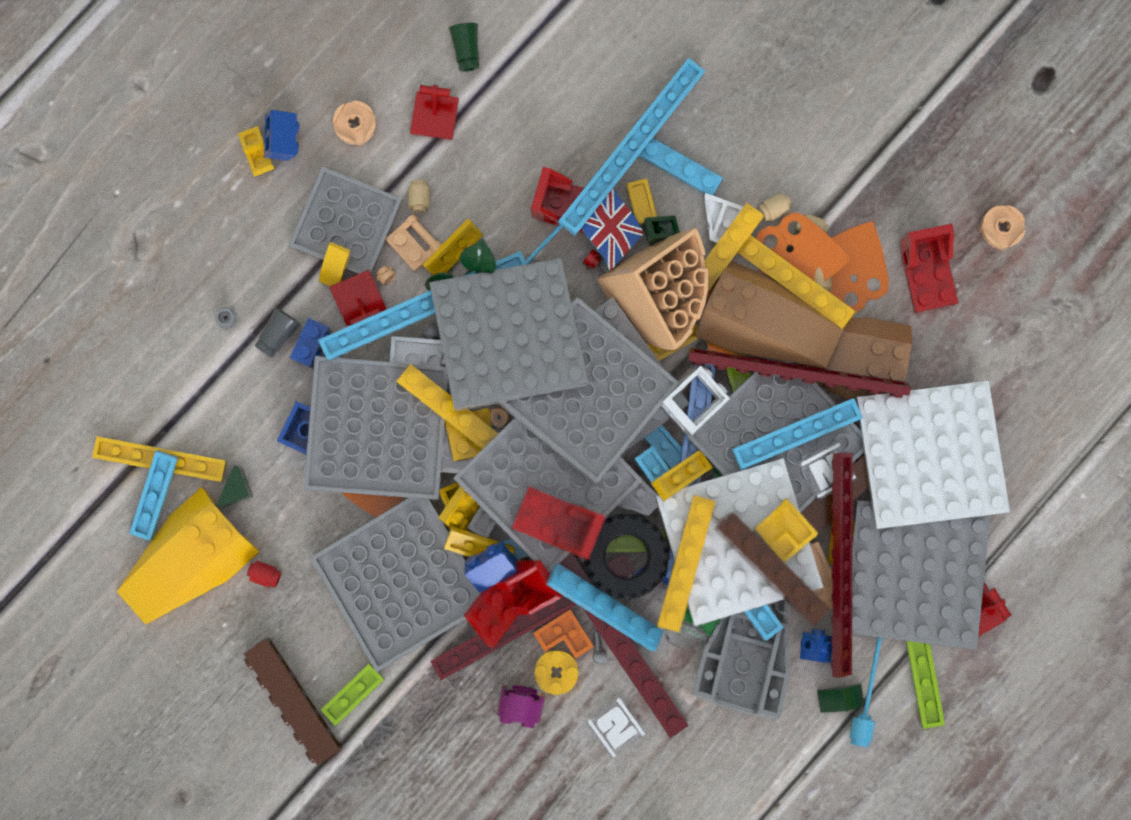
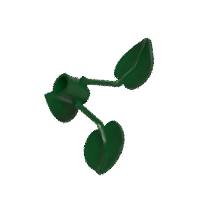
M483 239L461 252L460 262L468 270L465 275L473 271L477 274L479 272L494 273L496 261ZM449 273L434 274L426 280L425 287L430 291V282L454 278V276Z

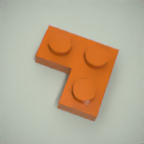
M571 609L533 632L544 652L564 640L576 659L594 647Z

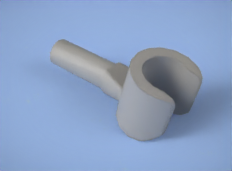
M599 632L593 633L595 644L593 660L595 663L604 664L607 652L600 651Z

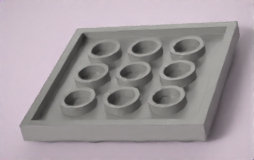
M322 166L288 246L324 261L329 243H335L351 250L349 262L345 270L359 274L369 269L372 275L403 199Z

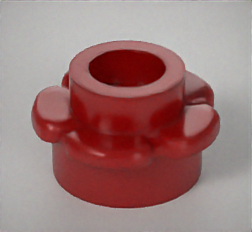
M593 249L582 262L587 266L586 269H589V267L594 269L601 260L598 256L599 252L597 253Z

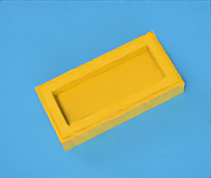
M647 178L626 183L633 214L639 225H643L644 219L647 217H657Z

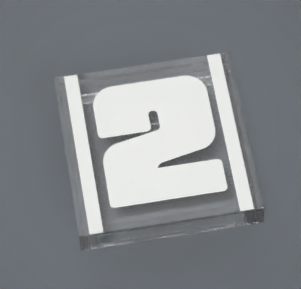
M838 440L798 460L817 500H821L833 493V453L844 452ZM853 472V482H855L857 478Z
M621 696L585 722L611 759L647 733Z

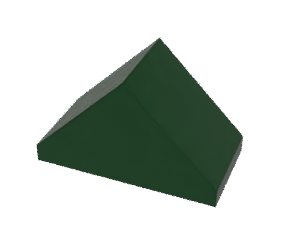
M675 216L647 217L644 219L643 228L648 245L655 244L680 233Z
M236 465L233 466L216 504L220 508H226L253 497L243 468Z
M861 684L817 690L821 713L845 712L865 706Z

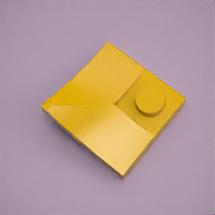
M489 408L472 412L492 428ZM445 421L444 425L452 461L457 462L474 458L482 449Z
M787 498L754 527L756 532L784 563L818 535L815 529Z

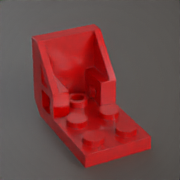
M543 167L531 206V217L540 222L558 226L560 218L584 188L573 185L571 179L555 170Z
M952 223L909 232L900 240V253L914 313L958 304L949 261L953 258L954 245Z
M528 486L511 528L579 557L588 559L605 516L570 504Z
M540 560L517 561V572L481 592L463 616L488 647H495L518 615H531L560 599L562 594L546 585L550 573Z

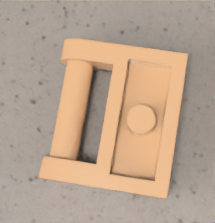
M412 214L386 238V241L407 265L416 272L442 244L440 241H436L420 224L419 218ZM412 227L430 246L429 250L425 252L407 230Z

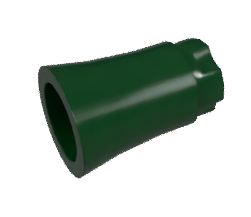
M461 23L450 26L448 29L453 41L459 71L469 72L478 70L480 68L478 24Z

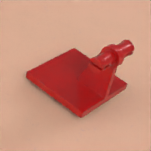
M420 84L419 92L416 91L410 134L453 140L459 97L450 96L451 89L440 88L435 84L433 86Z
M369 269L329 286L346 326L358 323L387 309Z
M985 582L983 585L978 637L1012 616L1005 605V599H1001L996 588L989 590Z

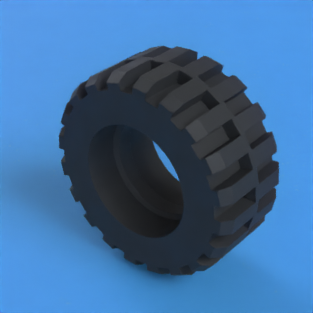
M631 513L618 514L603 521L589 558H584V564L589 578L604 593L621 599L639 598L653 591L662 582L665 573H667L668 561L670 560L669 546L662 531L652 521ZM618 536H634L644 544L647 550L645 567L639 574L633 577L617 576L607 566L605 560L606 549L609 543Z

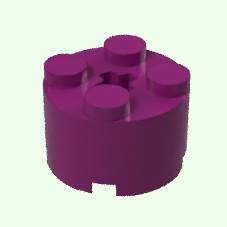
M507 685L502 686L497 715L500 717L499 721L505 724L518 722L522 723L521 726L534 728L536 723L541 722L545 693L542 692L541 695H538L537 689L513 685L512 689H507Z

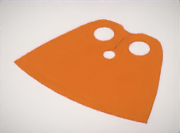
M799 213L787 215L779 225L775 227L768 226L762 229L756 237L757 240L764 244V238L767 235H775L778 240L777 245L770 249L812 280L815 278L818 267L823 273L824 281H826L851 260L846 252L828 234L810 219ZM792 221H797L801 224V231L797 235H792L788 232V225ZM788 245L794 247V250L790 253L786 251ZM758 268L759 273L767 275L765 272Z
M873 221L848 229L832 238L851 260L832 276V289L830 293L844 303V297L847 293H855L858 296V302L849 307L855 310L856 313L864 308L868 300H876L885 295L889 288L885 258ZM851 275L857 276L856 282L850 280ZM877 278L881 283L880 289L870 291L867 287L868 280Z

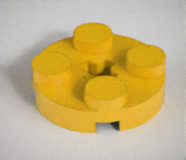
M560 650L544 653L538 659L534 671L538 686L546 693L552 695L564 694L570 691L575 686L579 675L575 659L569 653ZM552 667H555L556 669L559 667L562 668V671L560 672L562 676L560 678H558L557 676L553 678L551 676V674L553 673L551 670Z

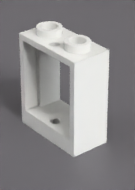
M695 366L679 381L680 383L661 405L686 435H692L730 399L726 395L727 390L720 383L717 384L711 378L713 374L706 367ZM697 376L716 399L699 416L691 421L672 398Z

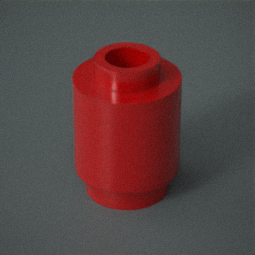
M257 560L255 564H250L247 576L250 577V582L268 588H276L282 571L277 570L275 566Z

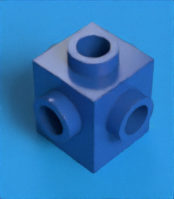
M812 629V633L803 632L800 659L831 663L832 636L825 635V630Z

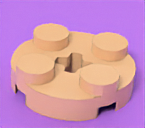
M352 101L347 104L344 103L334 113V130L338 138L350 145H363L372 138L376 131V117L372 109L363 102ZM358 118L360 125L351 128L349 121Z
M995 206L982 218L979 229L984 240L992 247L1000 250L1013 247L1021 241L1025 234L1024 216L1013 206ZM998 223H1007L1006 229L1008 231L1001 232Z

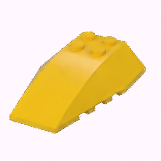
M203 487L198 489L168 516L116 591L144 624L152 622L173 609L227 582L260 553L248 537L242 535L215 505L217 502Z

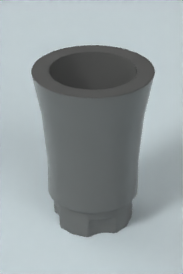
M275 307L269 322L258 337L259 340L255 347L273 358L276 351L280 350L290 335L301 324L284 311Z

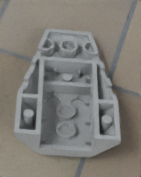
M783 599L767 604L784 628L766 641L763 640L744 612L721 618L720 624H717L702 652L692 695L710 704L749 715L780 719L790 677L788 603Z

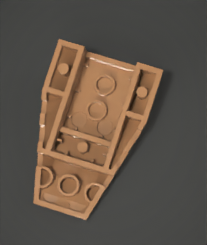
M732 261L722 272L704 309L696 337L739 355L747 354L753 355L756 358L763 359L765 357L777 359L780 362L788 361L794 362L797 365L826 369L844 330L773 278Z
M869 317L851 318L843 329V334L826 369L905 382L912 348L911 326ZM815 381L819 387L846 400L854 398L856 401L857 397L878 395L869 393L868 389L859 388L858 391L846 389V386L843 385L828 387L824 385V382Z

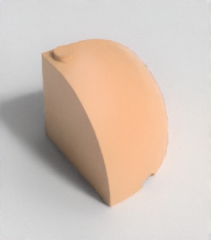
M696 228L677 233L639 251L616 265L610 272L608 271L596 279L607 300L613 297L642 339L655 347L666 350L677 349L690 336L696 320H699L708 290V268L705 269L703 255H706L701 237Z

